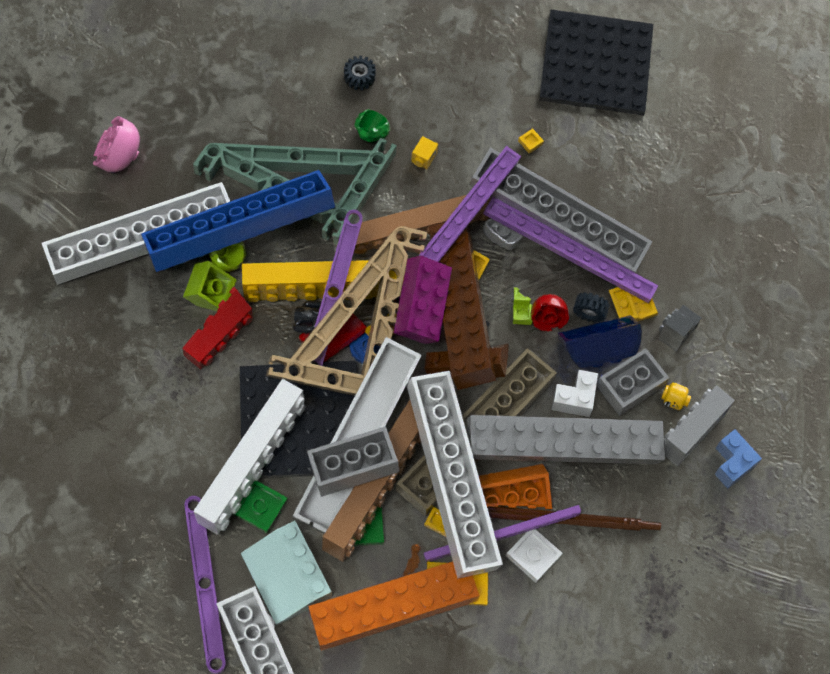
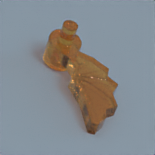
M414 544L411 547L412 556L408 560L403 576L413 573L414 569L418 568V563L420 562L417 555L420 551L418 544Z

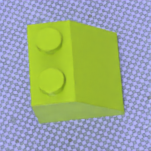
M210 261L197 263L194 265L183 297L196 306L217 311L219 303L222 300L227 301L231 296L229 291L234 287L237 279Z

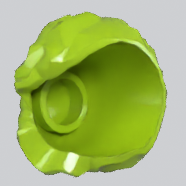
M241 241L238 244L209 253V257L212 263L223 271H234L240 267L246 257L245 245Z

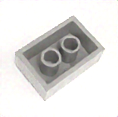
M645 348L602 375L596 386L620 416L664 388L669 377Z

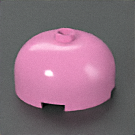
M120 116L115 117L111 121L113 126L104 131L94 153V156H97V160H94L93 165L112 173L125 169L132 160L134 161L139 153L140 136L137 128L130 121Z

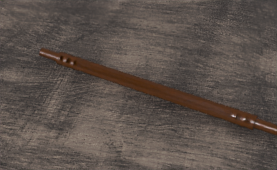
M487 506L490 518L528 521L556 512ZM579 514V516L556 523L636 531L641 529L661 530V523L590 514Z

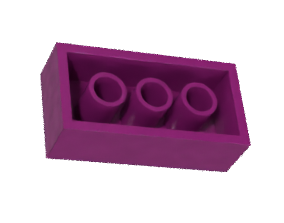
M421 255L407 259L394 328L395 334L423 344L439 342L452 267Z

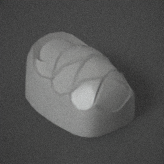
M491 218L484 224V234L493 243L505 250L510 251L514 249L522 239L521 234Z

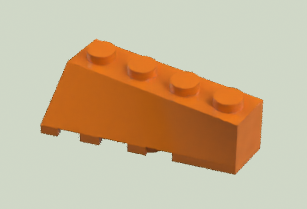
M543 464L479 476L488 507L502 505L511 508L526 506L528 508L545 507V509H552L549 473Z

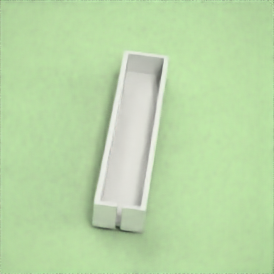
M386 337L331 443L385 427L421 355ZM313 476L293 517L307 525L312 522L314 523L313 528L325 533L353 487L321 497L315 477Z

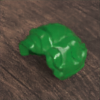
M368 109L359 113L356 118L355 128L362 140L375 142L380 138L385 139L388 137L390 132L389 121L379 112Z

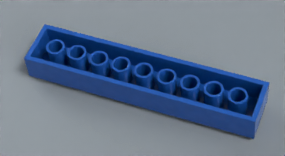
M317 170L141 233L155 271L158 272L185 263L191 259L202 257L213 251L221 250L224 247L238 244L246 239L257 237L260 234L273 231L276 228L292 224L298 220L309 218L320 212L328 211L335 207L330 186L321 172Z

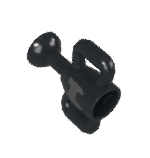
M309 300L305 301L302 307H296L294 312L295 323L293 325L295 332L310 334L313 331L322 301Z

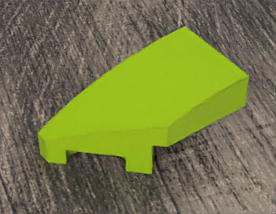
M514 287L513 324L532 325L531 299L528 296H523L517 287Z

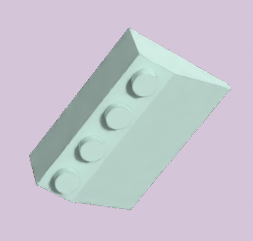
M296 521L276 529L241 552L276 626L309 610L308 606L332 598V592Z

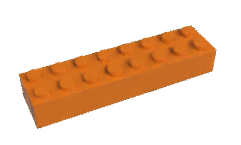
M452 561L308 606L320 650L323 651L469 605L470 603L477 602L480 595L473 575L457 579Z

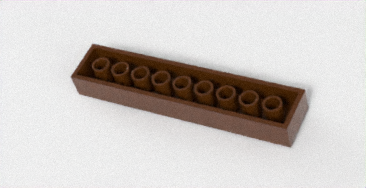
M445 222L429 226L430 239L435 236ZM467 226L439 261V263L452 267L443 323L451 375L457 390L496 381L470 229Z

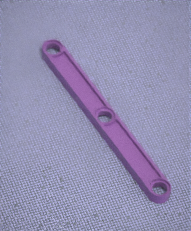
M350 210L345 216L315 327L343 293L362 224V214L357 210ZM351 214H356L359 217L357 224L349 222L348 217ZM332 287L339 290V295L335 298L328 295V290ZM328 345L318 358L313 360L320 366L323 365Z
M190 496L186 499L184 507L206 665L210 673L221 674L226 668L219 611L216 604L217 597L207 528L197 523L194 512L188 508L190 502L197 501L199 503L201 499L197 496ZM204 578L211 581L210 586L206 589L199 586V582ZM214 659L222 661V667L218 670H213L210 667Z

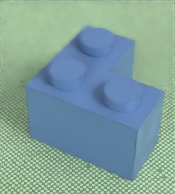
M735 429L724 437L716 447L717 451L727 461L719 467L715 475L729 489L755 468L762 459Z

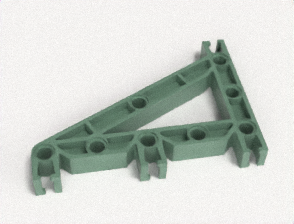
M382 138L379 139L373 150L210 143L198 156L193 167L194 173L201 176L202 168L208 164L209 167H205L203 171L205 172L206 179L209 181L212 180L218 169L222 167L226 176L256 191L289 181V179L273 171L311 173L319 170L321 173L356 175L338 204L335 203L334 208L310 217L322 224L325 223L322 228V238L325 240H329L328 234L333 228L338 230L337 233L334 232L332 234L334 244L338 245L344 221H339L338 219H345L347 212L350 210L361 211L394 159L397 145L392 143L390 150L384 155L381 151H384L387 141ZM351 214L348 217V220L351 224L354 222L357 215Z

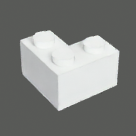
M579 370L574 387L557 384L551 410L590 417L593 410L598 373Z

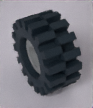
M359 55L358 59L356 56H353V60L351 58L348 59L344 67L345 83L349 84L350 88L354 86V90H357L358 87H360V90H363V87L368 89L369 85H373L376 77L373 61L371 59L368 61L366 56L365 59H362L361 55ZM356 71L364 72V74L360 75Z
M579 293L573 307V313L577 317H581L582 320L587 319L588 322L591 320L593 323H601L607 317L610 303L604 300V297H599L597 294Z

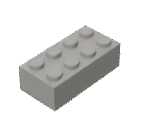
M717 385L712 390L708 389L702 395V399L699 402H695L690 408V412L681 417L677 422V426L674 429L671 428L665 435V457L678 467L727 414L735 400Z
M386 426L307 451L321 497L399 472L398 460Z

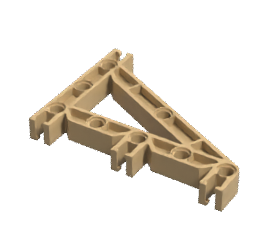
M403 226L397 227L366 263L290 359L275 355L270 357L269 364L272 365L273 362L285 365L283 373L273 372V368L269 367L266 376L355 396L377 355L373 351L374 345L381 347L386 337L392 338L393 330L390 325L395 326L396 318L394 315L399 307L398 303H393L392 301L399 297L408 258L406 251L417 254L424 251V245L418 246L410 243L409 240L411 237L419 238L420 241L426 240L427 232ZM397 233L404 236V242L397 240ZM390 270L396 273V279L389 277ZM380 280L361 375L311 364L313 360L318 358ZM344 299H349L351 301V308H347L344 306ZM382 308H387V309H388V311H389V316H388V317H385V316L382 315V313H381V309H382ZM290 366H295L298 369L297 376H292L289 373ZM329 374L334 375L336 378L334 385L330 384L327 380Z

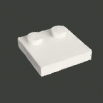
M534 529L526 532L505 556L536 583L563 553Z

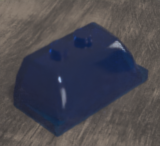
M631 315L558 332L560 342L566 347L571 359L580 368L589 366L600 367L603 366V363H617L622 361L623 358L636 355L641 345L642 336L641 324Z

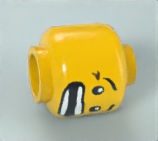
M673 382L665 386L661 399L665 406L680 411L683 406L688 407L691 396L688 395L689 389Z

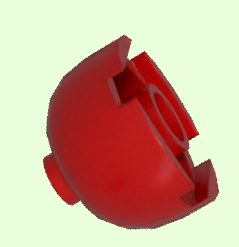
M553 294L538 297L531 307L533 325L542 331H552V328L558 327L560 329L564 327L569 320L568 307L565 301Z

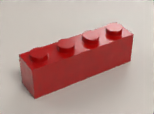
M235 287L229 291L232 295L228 300H222L219 303L217 313L212 316L209 315L205 320L203 330L198 329L182 348L184 356L199 369L210 365L214 356L226 348L228 341L236 338L240 329L244 325L247 326L253 319L252 308Z

